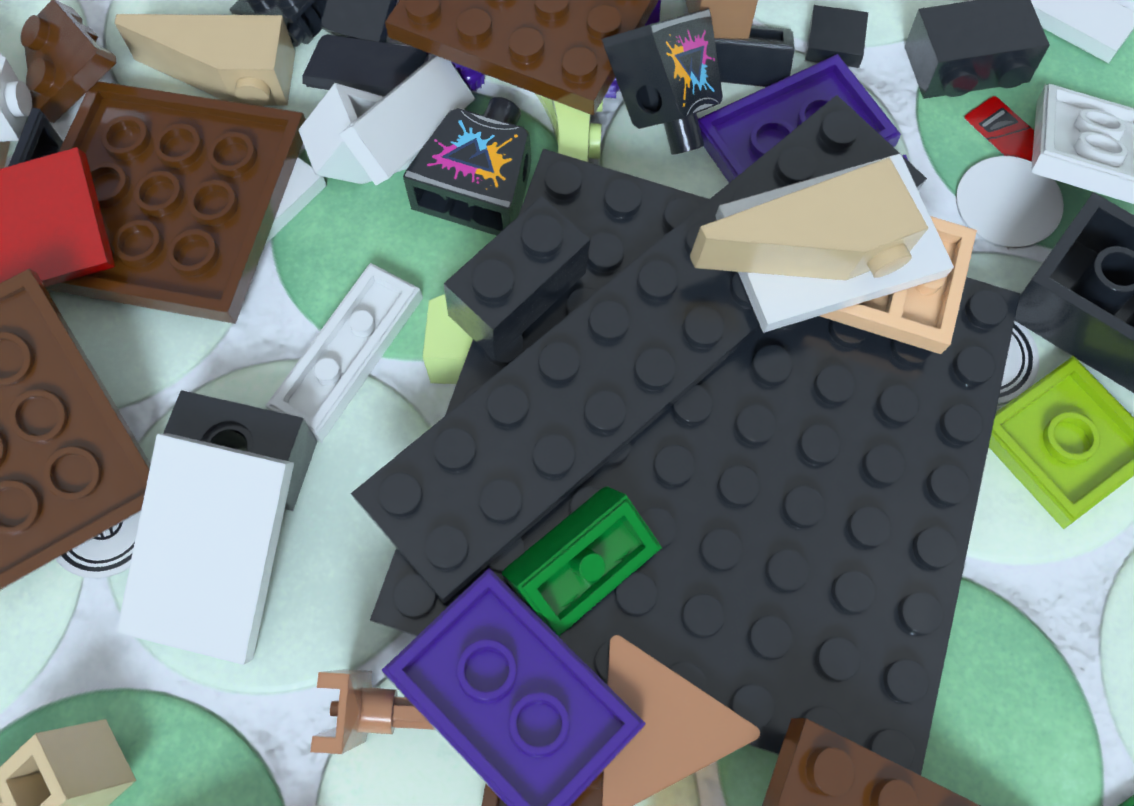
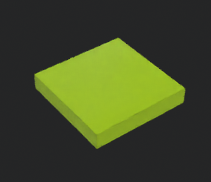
M1072 356L996 411L989 448L1054 520L1065 529L1134 476V417Z

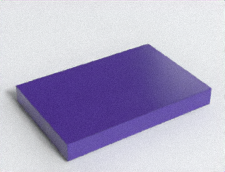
M838 54L698 119L704 141L703 147L729 183L836 95L893 147L897 145L901 133Z
M490 568L382 669L383 674L507 806H571L646 725Z

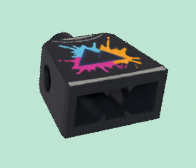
M710 8L603 38L602 41L632 124L636 128L641 129L664 123L671 155L703 147L704 141L697 113L721 104L723 98Z
M494 97L490 100L483 115L459 108L449 111L404 173L403 180L411 210L496 236L519 216L531 168L530 135L524 127L517 126L521 117L519 107L506 98Z

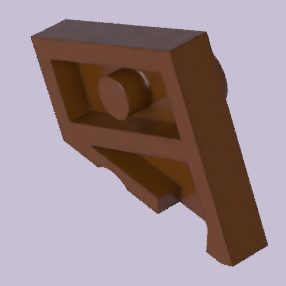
M51 0L37 16H30L23 25L20 39L21 44L25 48L27 64L26 85L30 89L32 108L41 109L48 121L55 123L117 63L116 56L111 51L97 45L98 36L90 27L83 25L82 18L72 7L57 0Z

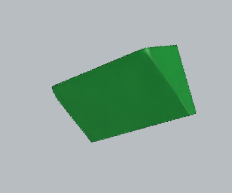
M607 486L596 492L502 571V575L522 601L559 637L662 547L628 496Z

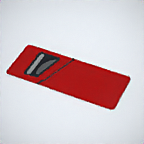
M992 96L965 115L964 119L1004 156L1018 157L1032 162L1034 130L998 97Z

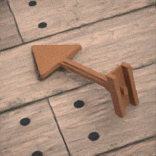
M615 635L610 638L607 685L646 725L603 771L601 806H633L759 738L760 730L758 727L623 637ZM342 669L318 672L317 688L340 689L339 701H331L330 716H337V726L312 736L310 752L343 754L366 742L367 733L393 734L395 727L435 730L405 697L398 696L397 689L372 688V671Z

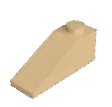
M116 14L114 23L134 60L224 101L256 106H288L295 50L282 15Z
M888 157L701 226L691 251L690 259L694 267L699 269L845 281L871 271L874 278H879L900 269L912 259L910 251L929 227L892 160Z
M106 719L35 733L0 766V806H108L136 781V778Z

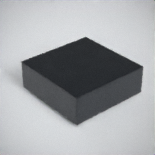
M814 5L810 20L805 61L821 62L838 54L848 67L860 68L864 56L869 12Z

